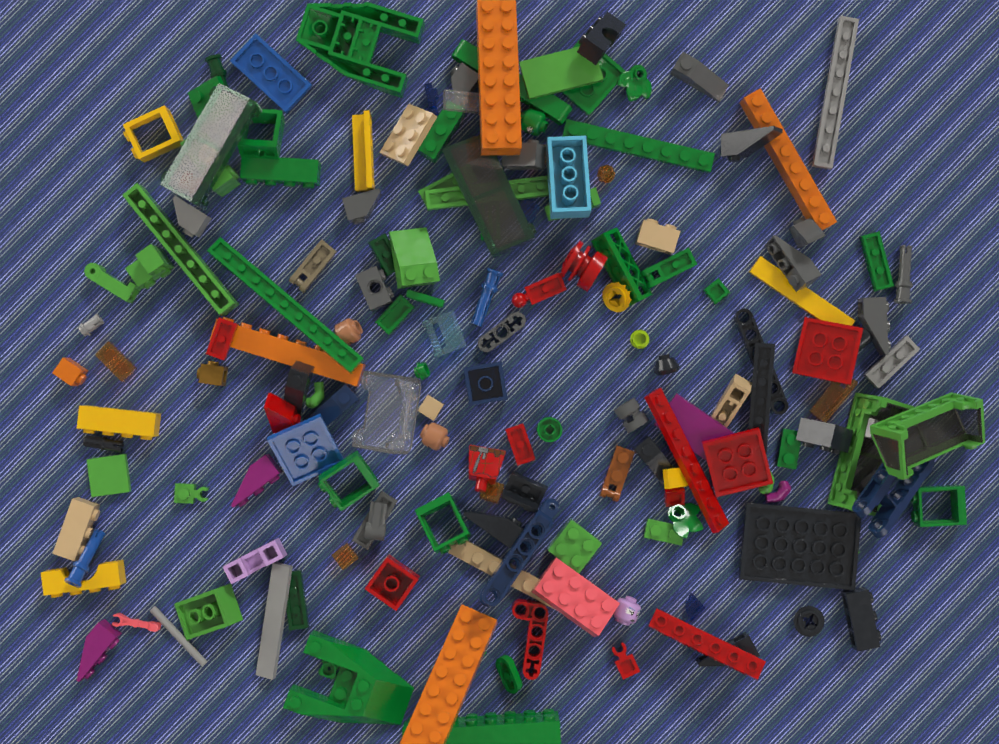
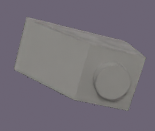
M174 196L173 202L178 224L184 228L182 232L190 237L195 235L200 238L212 218L177 196Z

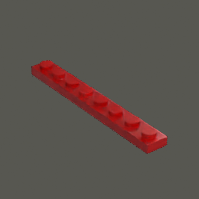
M662 388L655 389L644 398L712 533H718L729 522Z

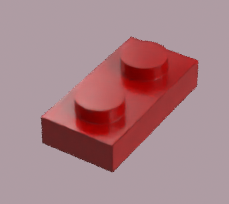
M219 317L206 354L226 361L239 324Z
M524 424L505 429L517 466L536 460Z

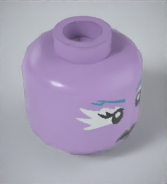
M627 595L625 598H619L617 601L620 604L613 614L616 618L615 621L626 626L636 623L641 610V606L636 603L637 599Z

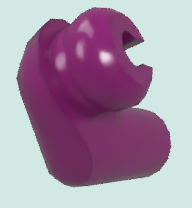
M781 481L777 492L765 494L766 502L783 501L791 492L789 482Z

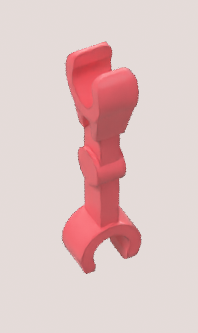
M122 613L113 615L120 618V623L112 622L114 627L129 625L146 628L153 632L161 629V623L157 621L147 622L131 619Z

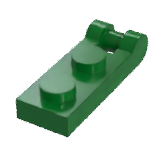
M687 248L641 271L643 277L645 276L648 282L647 286L650 289L696 266L697 262L690 249ZM654 271H657L659 275L656 279L652 275Z

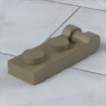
M321 239L290 277L289 282L293 285L296 284L299 290L305 293L337 251ZM302 274L308 277L305 281L300 279Z

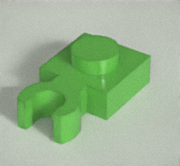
M175 483L174 503L194 504L195 498L201 502L208 501L209 498L202 497L201 493L202 491H208L209 488L201 487L197 490L196 484Z

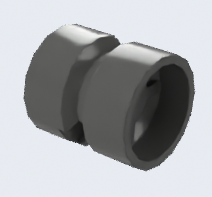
M635 397L613 410L618 419L623 420L622 425L627 433L636 430L649 421L644 411L639 410L640 405Z

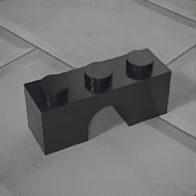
M609 12L603 17L599 16L594 25H591L587 33H584L578 44H580L577 53L597 65L609 46L612 47L618 40L626 24Z

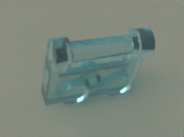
M454 310L422 322L423 328H426L434 349V358L467 347ZM438 323L446 344L444 349H441L433 324Z

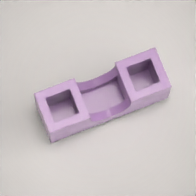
M277 538L223 566V569L230 583L233 584L253 572L284 558L288 554L280 539Z

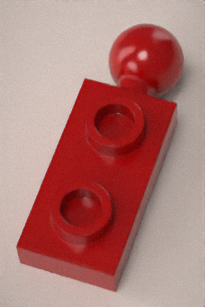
M560 272L524 287L526 293L514 294L512 304L517 308H522L529 300L531 305H534L566 291L567 288L560 276Z

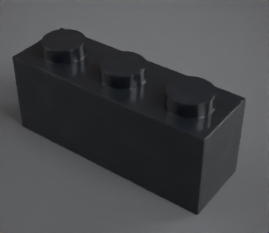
M864 587L841 591L852 648L857 652L879 648L881 634L876 628L875 622L878 619L875 610L872 608L874 599L871 591Z

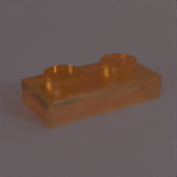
M110 341L95 354L121 382H125L137 370L134 364Z

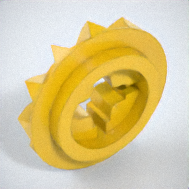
M619 282L608 284L602 293L604 304L614 312L626 310L632 300L629 295L631 291H627L626 285H621ZM616 294L622 295L620 299H612Z

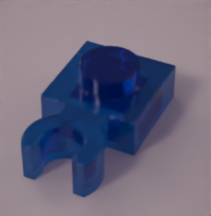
M431 83L424 84L430 112L438 117L436 100L439 97L437 88H432Z

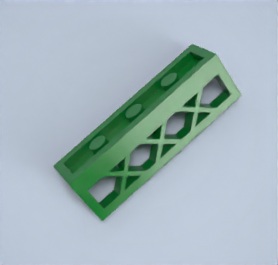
M617 227L591 241L596 252L599 251L608 257L604 267L612 282L626 285L627 291H631L629 294L632 299L629 304L630 306L653 295ZM611 234L614 235V237H615V239H616V241H617L616 243L613 242V240H612V238H611V236H610ZM620 252L624 254L625 260L622 259ZM629 269L633 271L634 277L631 276ZM638 286L642 288L644 295H641Z

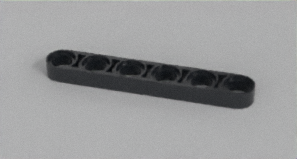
M744 308L735 313L734 320L752 366H754L752 352L755 348V343L764 342L752 312ZM741 312L748 314L749 318L745 323H742L738 318ZM748 330H753L756 334L752 341L746 338L745 334ZM774 369L772 383L776 385L777 390L771 395L770 410L774 414L781 415L788 410V402ZM776 401L783 402L784 408L782 411L778 412L774 409Z

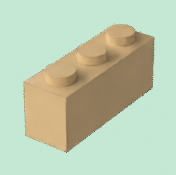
M80 497L71 500L52 554L72 561L79 560L87 540L90 539L93 533L94 521H97L99 518L100 504Z

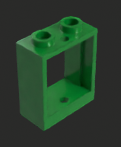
M244 108L237 144L240 157L279 159L285 126L283 110ZM249 124H275L273 141L247 139Z
M358 450L320 474L318 483L323 493L327 492L329 494V501L333 507H338L340 511H343L380 486L379 480ZM354 462L367 480V483L341 499L327 479Z
M921 486L911 499V503H913L911 520L915 526L967 525L965 486ZM950 491L952 518L923 520L921 492Z
M449 492L415 509L417 517L436 553L444 554L451 550V546L464 544L469 540L468 537L472 536ZM451 505L463 533L439 545L426 517Z

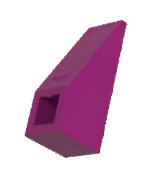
M265 454L249 467L231 504L232 508L244 506L249 502L248 497L252 494L257 496L265 490L263 486L268 482L273 484L280 479L279 474L282 473V470L270 454Z
M105 619L98 622L86 636L77 676L78 682L84 678L88 680L95 672L93 668L96 664L100 665L107 658L108 655L105 653L109 649H114L120 642L118 638L122 633Z

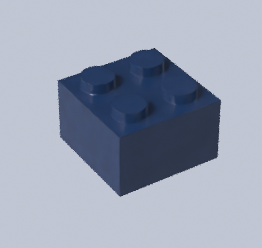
M502 361L463 368L469 406L508 400Z

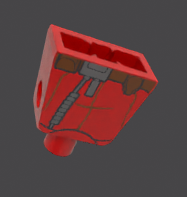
M475 445L469 446V480L476 481L475 491L485 493L487 483H496L506 451Z

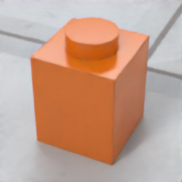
M63 357L52 373L70 386H78L86 380L88 370L71 358Z

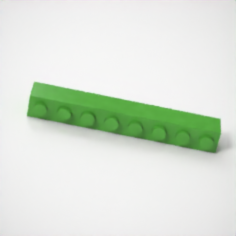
M136 183L122 195L219 315L226 316L239 305L142 185Z

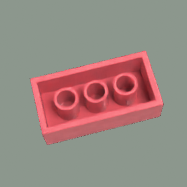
M558 558L551 561L531 591L593 637L600 635L620 604Z

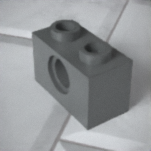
M374 266L355 275L370 311L373 312L393 303L391 298L394 297L390 286L386 287L384 283L386 276L382 269L379 270L377 266ZM375 283L381 285L378 293H372L371 286Z

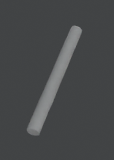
M156 606L150 610L154 617L201 667L208 662Z

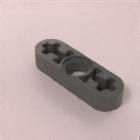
M515 312L479 338V349L483 352H490L525 326V316L520 312ZM514 316L517 318L521 317V325L515 324L512 327L514 331L511 332L505 322L508 321L510 325L514 321ZM499 327L507 329L506 337L500 338L497 336L496 331ZM493 332L494 337L499 342L496 344L495 341H492L489 349L487 347L483 348L481 346L483 344L482 340L491 339L492 337L489 334Z

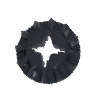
M809 605L800 607L795 613L793 620L795 629L806 637L819 634L825 622L822 612L816 607ZM810 616H812L811 620L813 621V623H815V625L808 623L807 626H805L806 622L802 617L809 618Z

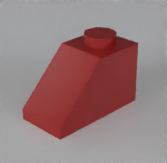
M268 393L264 410L273 433L280 432L301 422L300 414L297 413L294 405L273 393Z

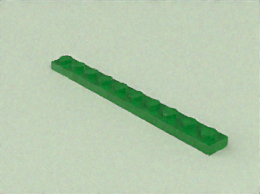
M221 237L207 250L212 257L350 374L363 362L364 358Z

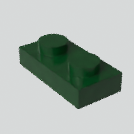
M385 233L368 242V245L387 277L395 272L391 244Z

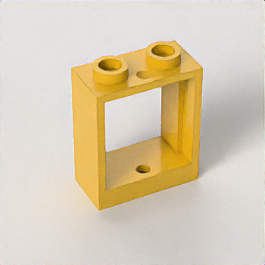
M165 105L123 124L125 129L123 134L126 140L131 142L133 146L131 151L134 157L144 163L180 147V143L184 141L170 109ZM162 117L171 139L143 152L133 130Z

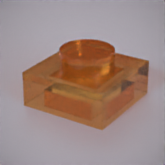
M498 482L495 484L487 483L486 492L480 494V499L498 504L504 490V484Z
M348 543L332 554V557L342 570L359 559Z

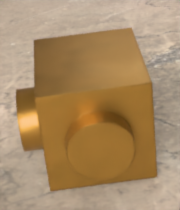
M215 361L201 364V367L197 370L198 383L226 386L228 367L219 366V362Z

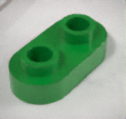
M502 655L496 660V668L505 689L509 693L515 694L522 689V679L517 671L514 660L508 655Z

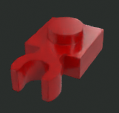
M622 642L620 643L623 648L621 652H617L615 647L611 649L613 654L619 658V660L615 661L622 680L639 673L640 669L633 654L626 655L627 648Z

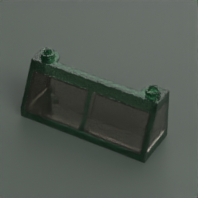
M218 83L217 86L211 89L207 104L169 170L165 171L160 179L162 181L161 186L203 210H206L210 203L207 201V195L211 196L213 194L211 192L248 126L253 124L252 118H259L263 111L256 101L221 83Z
M480 135L442 149L493 258L536 239L534 236L537 233L533 223L528 224L497 155L481 156Z

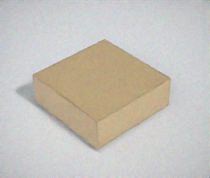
M427 395L418 411L434 421L444 404Z

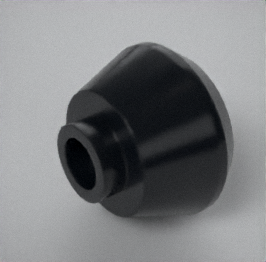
M670 354L658 356L659 360L655 361L654 373L657 376L679 371L680 366L674 357H670Z

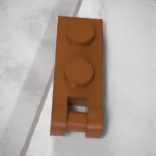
M616 445L599 496L612 498V501L615 502L619 501L635 454L634 451ZM610 484L616 486L615 491L608 489Z

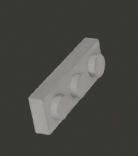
M906 335L888 351L889 355H884L864 376L876 389H879L920 348Z

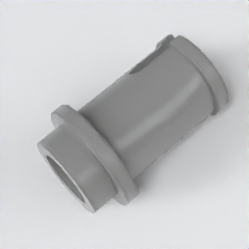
M96 313L84 324L80 323L78 329L85 337L87 335L90 336L91 332L104 324V321Z

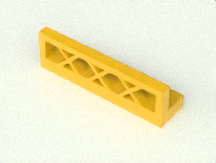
M368 110L364 111V114L352 115L356 192H367L375 189L372 115Z

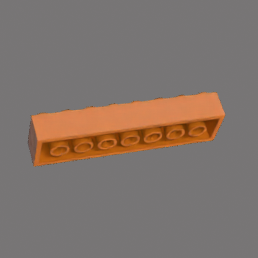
M477 0L476 25L481 156L520 155L522 137L516 0Z
M461 604L400 744H446L498 624L497 619Z

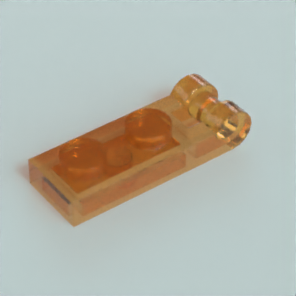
M854 378L851 385H846L845 389L840 386L841 383L832 382L809 412L821 422H827L857 386L858 382Z

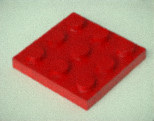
M805 317L792 373L851 385L864 329Z
M759 427L702 441L716 497L773 484Z

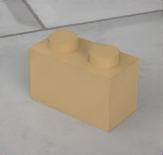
M648 218L647 221H642L635 244L672 255L675 251L680 231L676 230L677 227L666 224L662 226L658 224V221Z

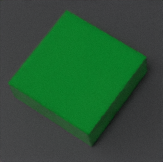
M719 278L703 290L714 305L730 293Z

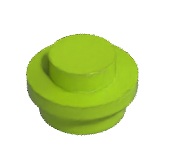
M644 330L634 331L630 336L631 345L637 349L645 348L649 343L647 332Z

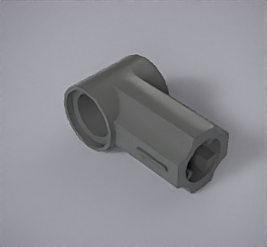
M371 501L364 539L384 541L388 503Z

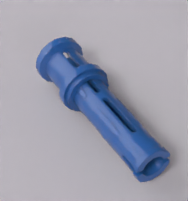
M487 268L486 280L481 285L483 290L470 322L481 327L483 326L494 293L498 291L497 286L500 277L504 275L490 268Z
M93 530L79 560L73 563L68 578H65L64 581L66 583L81 588V581L90 570L89 564L103 537L106 535L103 531Z

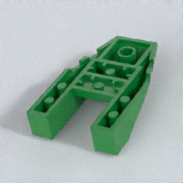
M364 2V4L307 3L296 41L344 76L381 92L403 98L408 82L407 75L371 64L380 32L420 44L425 24L424 19L369 2Z
M313 630L309 635L303 653L340 666L330 696L328 697L293 684L288 692L283 708L301 715L338 723L401 725L414 687L396 672L394 673L386 664L381 660L379 661L367 649Z

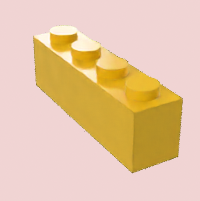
M79 405L77 429H83V433L95 434V431H102V435L114 436V433H121V437L126 438L140 435V439L152 440V437L159 436L161 414Z

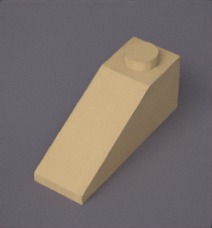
M735 374L722 394L711 417L725 427H728L750 394L752 382Z

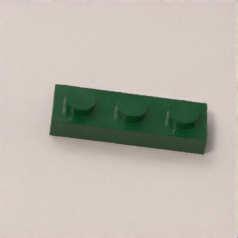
M302 569L292 571L286 608L289 631L309 628Z

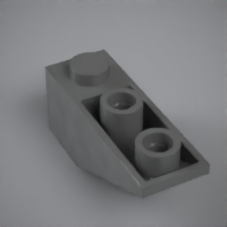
M772 236L764 245L796 292L813 284L822 275L809 257L778 236Z
M886 297L858 299V318L861 324L872 335V343L879 355H889L888 351L891 349V343L888 340L890 322L887 320L889 302L886 301Z

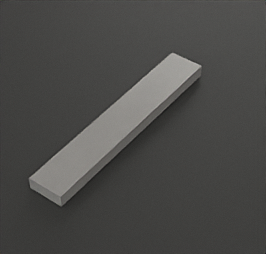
M279 562L272 563L256 669L257 676L271 680L276 678L293 569V566Z

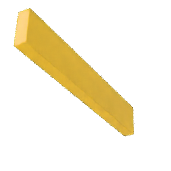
M761 256L749 271L750 274L818 320L850 326L855 322L854 319L807 287L796 292L783 272Z

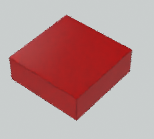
M684 487L665 489L666 507L685 505Z

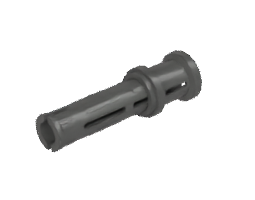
M901 245L899 247L898 281L895 283L897 291L894 303L911 304L910 289L913 287L912 282H910L912 246L908 245L906 247V245Z

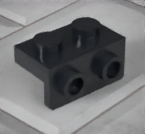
M512 471L501 497L510 504L519 505L528 512L536 513L548 486Z

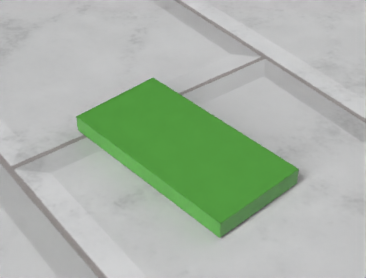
M579 47L520 61L519 67L528 99L532 100L602 82L603 76L599 62L597 65L593 64L577 53Z

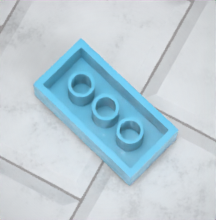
M586 136L547 137L545 146L550 219L589 217L592 210Z

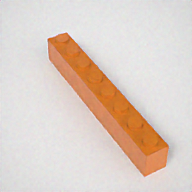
M761 88L744 97L740 105L754 129L769 126L783 129L782 134L764 145L805 219L812 218L821 230L835 224L837 220Z
M223 317V319L234 322L233 319ZM216 318V321H215V324H214V327H213V330H212V334H213V332H214L216 323H217V321H218L217 318ZM241 322V325H238L231 344L232 348L292 366L297 360L314 366L313 373L359 387L365 364H360L350 374L316 345H314V348L307 347V342L296 339L294 343L288 341V336L278 334L275 337L270 335L271 331L262 328L259 331L252 330V325Z

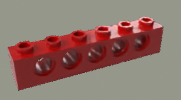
M657 608L650 621L649 628L756 681L766 661Z

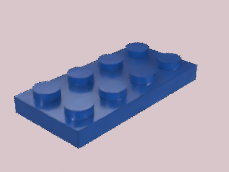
M256 33L230 60L237 69L286 114L312 88L310 82Z

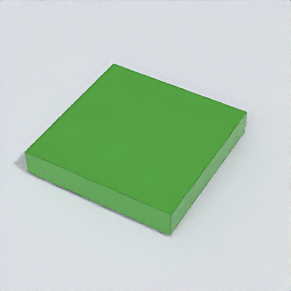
M127 454L87 459L91 497L131 492Z

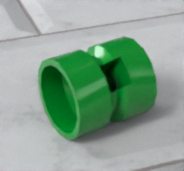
M545 417L538 422L536 431L538 436L545 442H554L560 438L562 426L557 419Z

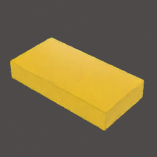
M679 467L663 469L664 489L688 486Z

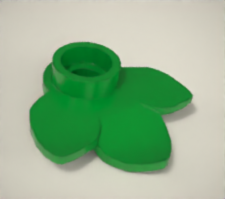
M634 65L629 71L623 72L619 76L617 85L626 87L629 102L637 100L640 96L649 99L652 87L647 79L646 69L642 65Z
M687 503L683 506L675 505L669 508L668 517L673 522V530L678 536L686 539L689 532L703 530V525L696 516L700 512V507ZM674 513H678L680 517L675 516Z

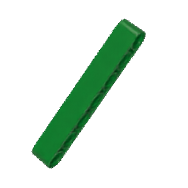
M461 39L451 57L459 64L464 63L478 73L477 47ZM519 74L520 101L530 108L545 113L546 118L562 126L571 113L572 107L553 94L529 100L522 75Z

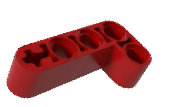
M517 599L512 604L513 615L517 619L529 621L522 665L523 674L527 679L534 680L539 676L549 615L548 608L540 601ZM517 605H524L526 610L523 613L516 612L515 608ZM536 608H543L545 613L542 616H537L534 613ZM534 627L542 629L539 635H534L531 631ZM532 646H537L539 648V652L536 654H531L529 652V648ZM530 660L534 661V670L532 671V673H530L528 670L531 664Z

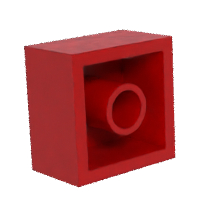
M388 554L365 587V590L397 611L419 580L420 575Z

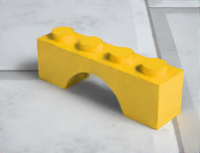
M124 560L99 564L96 573L91 579L81 581V588L74 587L64 581L70 575L67 567L41 572L43 596L51 595V598L61 597L63 593L70 592V595L82 594V590H89V593L99 592L104 587H108V590L119 589L120 585L126 583Z

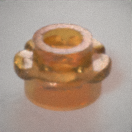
M609 165L600 167L597 173L598 180L604 183L611 182L615 177L614 168Z

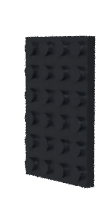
M745 502L739 579L855 590L861 518L854 512Z

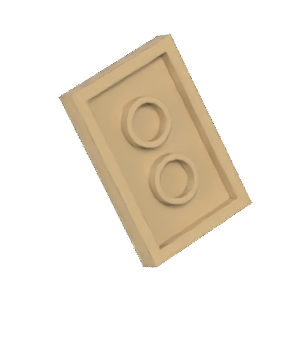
M408 104L380 153L387 158L409 166L437 116L429 111Z

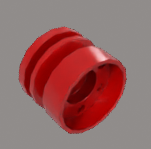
M579 241L571 249L563 262L560 276L564 278L567 271L572 272L568 281H571L577 275L579 277L577 286L588 292L608 257L599 251L595 252L592 257L588 256L591 247L588 245L583 253L580 249L584 242Z

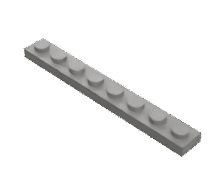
M846 16L838 18L812 167L828 170L833 168L859 23L857 18Z

